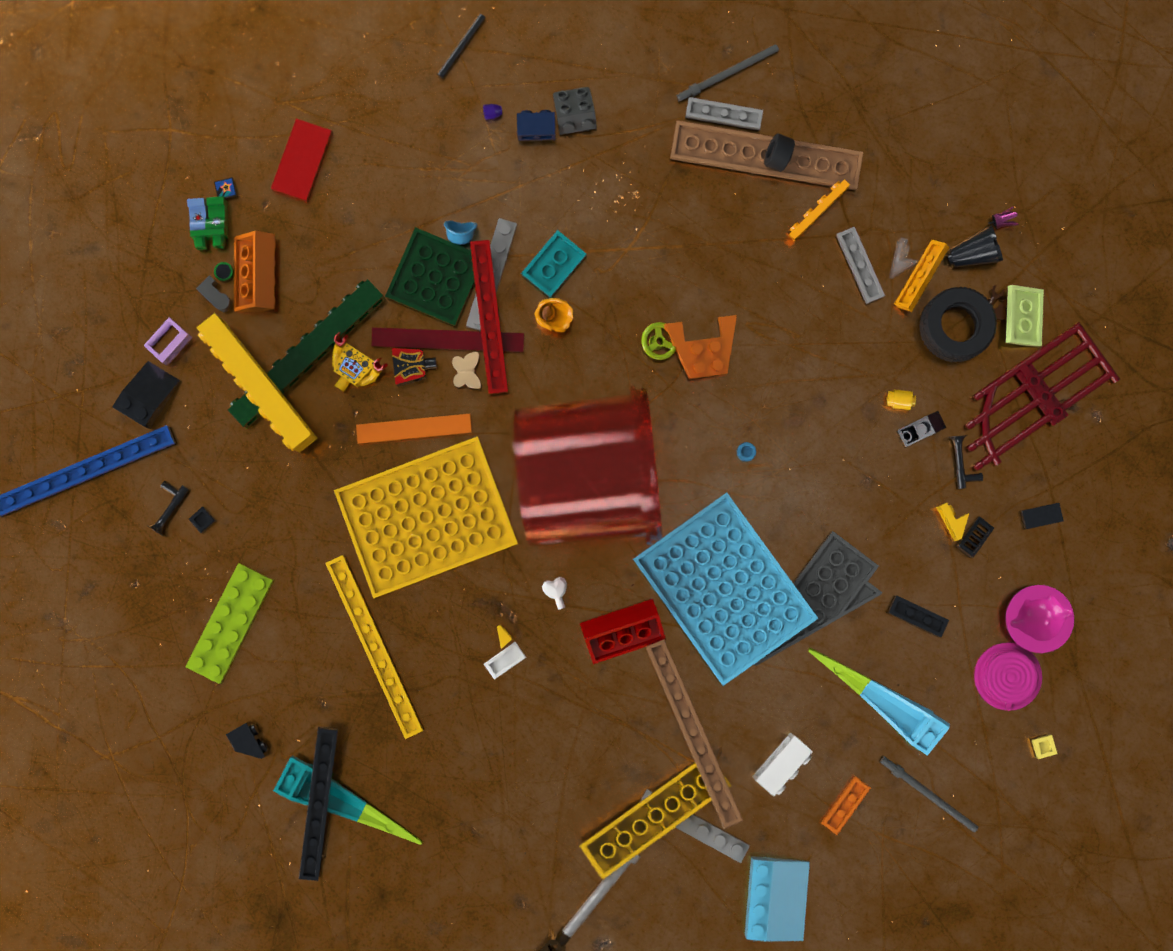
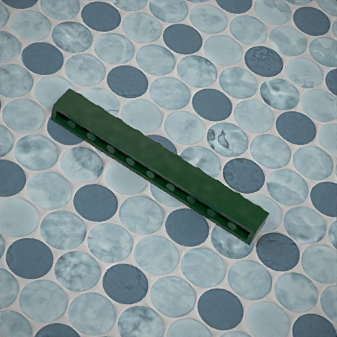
M368 279L365 282L361 281L355 287L356 290L352 294H347L338 307H333L328 312V317L324 320H319L314 325L315 329L304 334L300 338L301 342L297 346L290 347L286 351L287 355L282 360H276L272 364L273 368L268 373L266 372L283 395L334 348V337L338 332H340L339 337L343 339L345 335H348L385 300L383 294ZM244 391V395L240 399L236 398L233 400L228 409L231 415L245 428H248L261 416L258 412L260 407L251 403L246 396L247 391Z

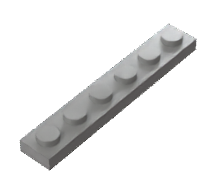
M500 218L498 219L490 245L496 293L517 228V223ZM475 294L466 327L481 331Z
M646 789L641 801L653 792ZM694 814L676 826L677 829L739 863L742 862L750 847L749 844Z

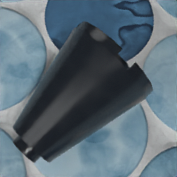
M992 225L983 228L949 249L950 253L947 254L950 265L954 264L955 267L1003 261L1001 249L997 243V237Z

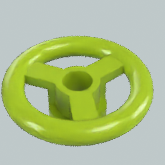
M663 322L650 324L644 330L641 339L645 353L656 360L668 359L676 351L675 346L673 347L672 343L666 341L664 336H662L661 328L665 329L664 324H666ZM653 329H655V334H656V335L652 336V337L649 339V346H648V344H647V337H648L649 333H650ZM657 338L661 341L660 345L657 343ZM663 347L670 349L665 354H656L652 352L653 350H659Z

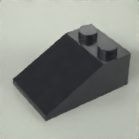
M147 361L122 390L112 407L142 426L151 429L181 381Z

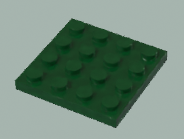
M415 227L385 297L456 327L475 283L471 250Z

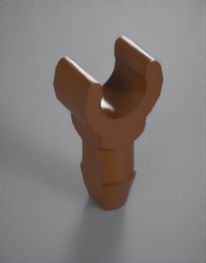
M996 285L991 288L989 301L992 306L1004 295L1005 289L1000 294H996Z

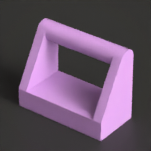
M169 317L144 346L159 361L168 365L193 337ZM173 325L180 333L159 354L152 347Z

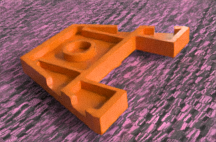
M736 315L718 318L720 337L685 341L682 322L664 324V328L671 338L670 341L673 347L675 346L678 352L679 359L689 379L728 374L737 319Z

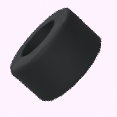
M777 133L768 146L764 159L765 166L782 172L792 157L795 141L792 138Z

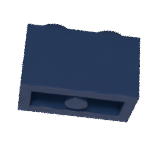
M524 110L521 113H517L518 141L556 140L555 112L541 110L540 113H532V111Z

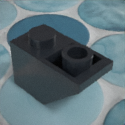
M936 411L897 431L905 447L947 427L939 411Z
M247 722L226 734L235 752L260 759L269 755L267 753L269 751L268 746L264 741L260 740L258 736L259 730L254 723Z

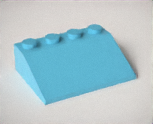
M751 856L745 937L747 940L803 941L809 861Z

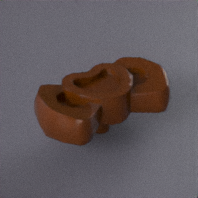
M1007 297L997 308H994L998 321H1005Z

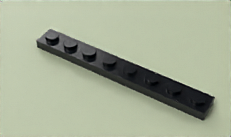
M318 726L299 879L318 881L338 728Z

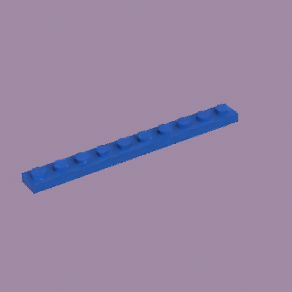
M169 426L161 427L1 494L0 517L176 444Z

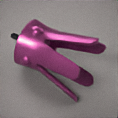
M1012 206L1000 214L992 215V222H989V224L993 223L995 229L1003 226L1019 225L1017 222L1007 221L1016 217L1018 213L1009 211L1014 208Z

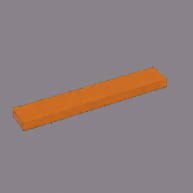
M469 413L357 424V443L366 444L472 433L471 415Z

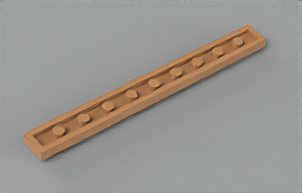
M661 640L646 646L648 655L723 828L726 829L742 822V817L665 641Z

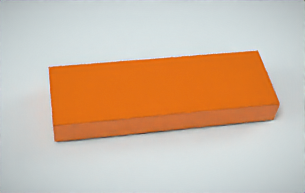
M854 776L821 821V824L838 835L871 787Z

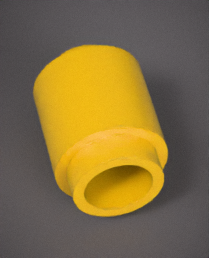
M896 389L888 391L887 406L902 410H910L911 407L915 406L916 396L913 395L912 391Z

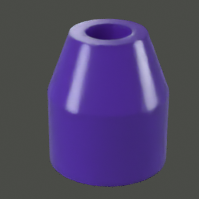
M483 105L485 120L501 116V105Z

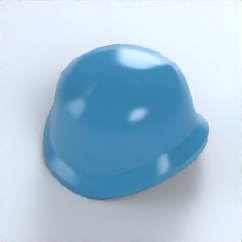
M445 221L444 226L448 240L455 244L469 243L473 239L477 223Z

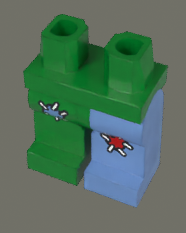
M223 196L208 197L206 200L205 198L187 199L190 217V237L194 240L195 248L197 250L207 249L206 240H213L214 248H225V239H229L227 200Z

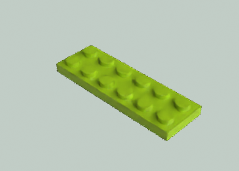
M238 563L185 667L221 684L274 580Z

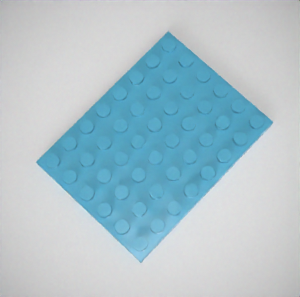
M725 493L633 559L722 686L818 619L728 493Z

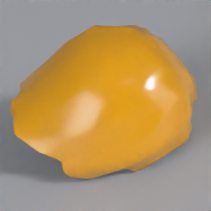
M560 298L542 300L539 302L538 308L534 313L536 321L541 327L556 332H565L570 327L574 317L572 307L567 301Z

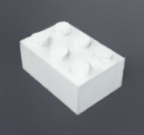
M789 733L752 777L771 795H780L786 788L784 784L789 779L793 780L799 773L797 769L802 764L806 765L812 758L810 754L813 751L796 736Z

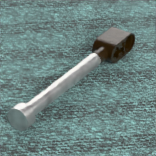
M637 854L604 878L554 940H549L540 951H553L552 945H558L556 948L558 951H565L567 942L631 863L635 865L641 856Z

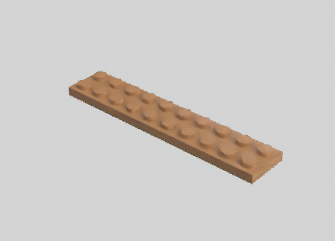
M677 121L670 159L826 186H833L837 181L842 182L845 179L850 184L848 189L857 190L863 152L795 141L792 157L787 167L780 172L764 164L765 155L773 138L772 136Z

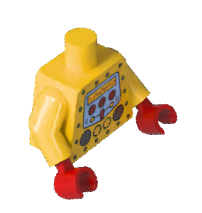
M338 332L334 337L335 345L332 354V366L334 368L333 371L341 377L335 384V387L344 392L350 383L358 388L359 386H366L375 382L388 364L385 363L381 366L380 360L382 358L373 361L346 343L344 346V343L348 340V335H345L342 340L339 337L340 332Z

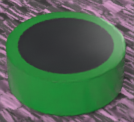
M220 262L214 268V275L219 281L228 282L234 276V269L229 263Z

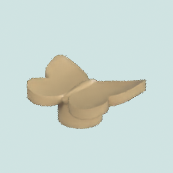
M478 352L469 353L464 359L459 356L453 358L452 364L457 370L453 380L456 387H462L466 384L469 388H481L480 380L474 373V369L479 361Z

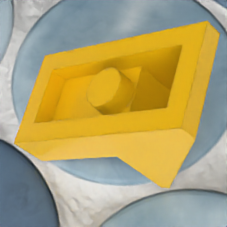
M944 503L937 506L936 508L953 540L958 541L962 539L969 513L955 519L956 513L951 505Z

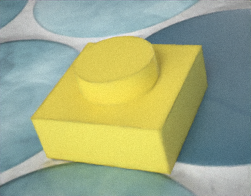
M1052 735L1032 739L1037 759L1057 754Z

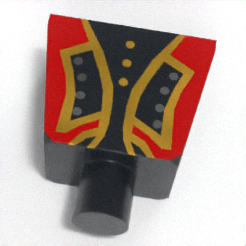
M392 348L395 384L397 387L427 379L426 370L437 369L436 357L425 358L423 350Z

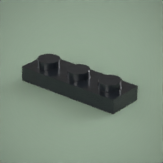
M895 595L887 612L942 638L949 622L948 619Z

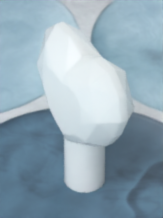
M558 577L554 581H545L542 586L543 592L548 597L555 599L558 610L565 608L562 597L567 589L566 580Z

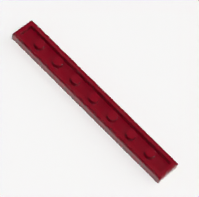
M372 327V347L483 351L481 331ZM501 332L503 352L524 353V333Z

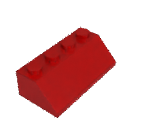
M653 599L580 623L593 664L644 648L661 640H666Z

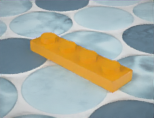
M845 179L842 182L837 181L831 187L832 192L828 196L824 194L817 201L819 205L814 210L810 208L803 215L805 219L800 224L796 222L789 229L791 231L789 236L795 241L849 188L850 184Z
M935 240L930 241L894 303L897 308L910 312L913 311L949 249L946 243Z

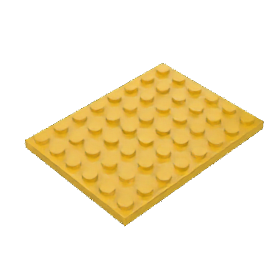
M478 436L334 490L373 598L380 597L518 544Z

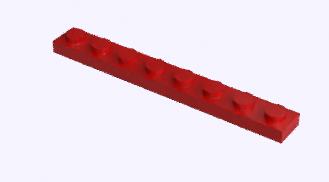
M470 241L488 394L508 392L490 241Z

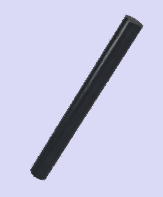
M481 13L437 73L440 78L443 79L485 20L486 17Z

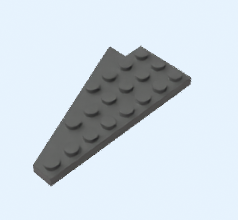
M832 531L793 582L818 619L754 665H759L881 595L882 592L868 582L879 565Z

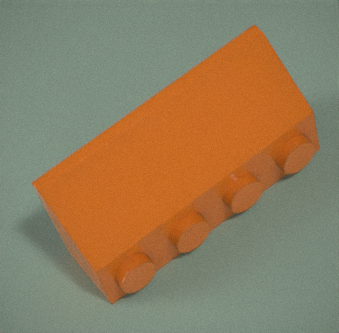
M252 231L234 237V312H264L274 309V286L276 283L275 234Z

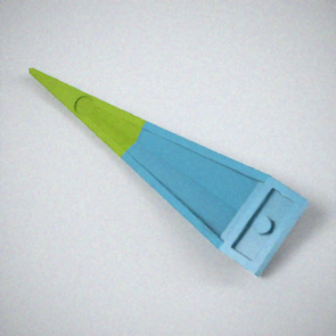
M809 648V652L859 694L913 747L927 756L950 728L948 722L935 715L930 709Z

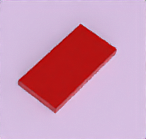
M296 118L271 189L308 202L330 141L332 130Z

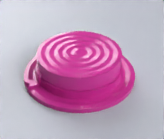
M1033 585L1020 590L1011 599L1006 611V626L1011 638L1023 649L1035 653H1047L1060 648L1069 639L1074 627V612L1068 599L1057 589L1045 585Z
M1000 643L988 648L980 656L975 666L974 681L978 693L989 705L1001 710H1018L1030 704L1038 695L1042 684V670L1032 652L1023 649L1015 643Z

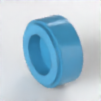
M744 442L737 448V456L741 461H751L756 455L755 446L749 442Z

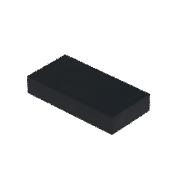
M1060 503L1020 511L1024 529L1064 521Z

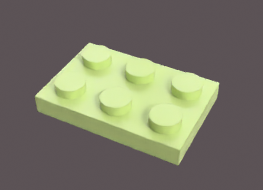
M1017 285L1008 286L1006 343L1034 347L1042 346L1044 289Z

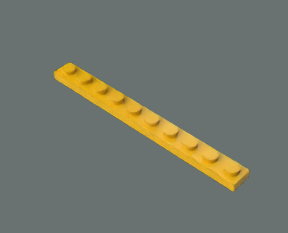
M344 555L325 563L404 738L407 739L424 731Z

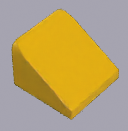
M498 625L497 630L502 649L513 637L502 625Z

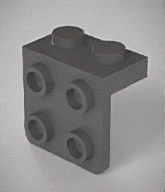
M589 87L553 93L560 135L597 129L595 109Z

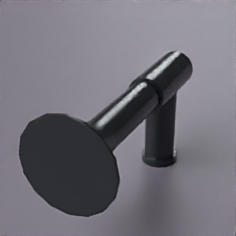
M968 435L948 437L953 441L955 448L958 489L966 488V482L983 481L982 472L965 475L962 443Z
M164 481L160 488L166 490L174 497L159 520L153 525L148 526L162 536V530L166 521L189 491L183 485L178 490L168 484L167 481Z

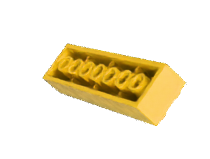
M214 313L196 327L200 332L198 334L200 339L207 343L209 347H212L210 349L211 353L221 362H224L222 364L223 368L236 377L234 379L235 383L241 389L248 392L246 394L247 398L252 404L260 407L258 412L264 419L272 422L270 427L276 434L284 437L282 442L288 449L296 450L300 453L318 439L221 317Z
M693 763L579 845L601 879L606 878L712 801L696 763ZM724 776L725 781H726V783H727V785H728V788H730V787H731V784L729 783V781H728V780L726 779V777Z

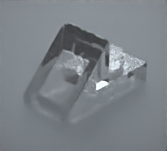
M900 238L897 241L889 278H895L918 263L917 260L904 258V256L907 257L909 252L908 239Z

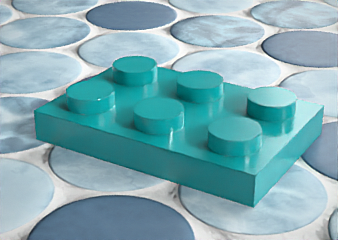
M557 230L523 270L521 275L551 298L587 256V253Z

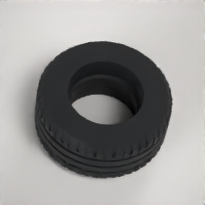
M967 287L946 289L937 294L922 312L919 325L922 341H924L927 349L933 355H936L938 358L940 357L942 360L944 359L949 362L970 360L986 350L993 341L997 329L995 310L990 301L974 289L972 290ZM960 308L971 316L974 322V333L967 341H954L943 331L941 319L948 309Z

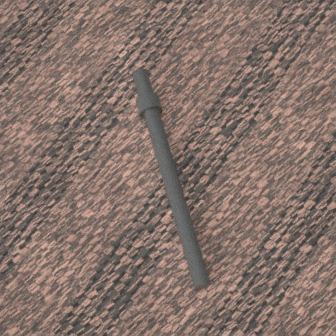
M775 44L698 84L690 85L689 89L676 95L678 101L680 102L690 96L694 97L700 94L701 90L778 52V46Z
M885 756L882 757L880 763L891 770L894 776L903 779L975 833L978 826L906 773L902 766L894 764Z

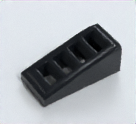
M978 516L962 539L956 544V547L968 557L973 558L994 527ZM979 523L987 529L986 532L978 527ZM976 530L983 536L980 538L973 531ZM970 535L978 541L977 544L969 538ZM967 541L969 544H971L973 546V549L965 545V542Z

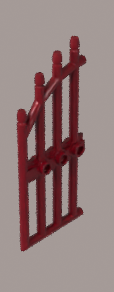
M1080 322L1070 327L973 396L977 401L982 399L984 395H987L982 413L965 425L969 430L982 422V436L967 447L968 451L972 452L985 443L989 455L973 466L976 471L981 470L992 461L997 466L1002 462L999 456L1048 422L1052 426L1059 423L1068 416L1066 412L1068 408L1111 379L1113 383L1120 380L1117 373ZM1075 333L1079 334L1084 342L1038 373L1032 364ZM1089 348L1095 356L1093 359L1053 387H1048L1043 380L1045 377ZM1100 363L1106 372L1062 404L1055 396L1057 392ZM1016 375L1022 385L993 404L997 387ZM1025 391H1028L1033 401L990 430L989 416ZM1037 406L1041 409L1045 416L995 450L991 438Z

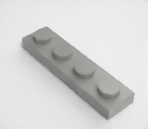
M689 97L685 118L760 130L763 110Z
M855 227L838 233L836 235L866 304L883 298L885 294Z

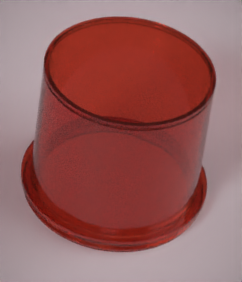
M636 385L630 386L631 394L521 407L520 409L515 408L513 432L516 476L522 520L529 546L645 536L647 544H652V540L657 539V541L663 539L647 388L642 386L641 389H636Z

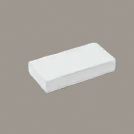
M514 642L484 663V665L495 680L525 659L526 656L518 644Z

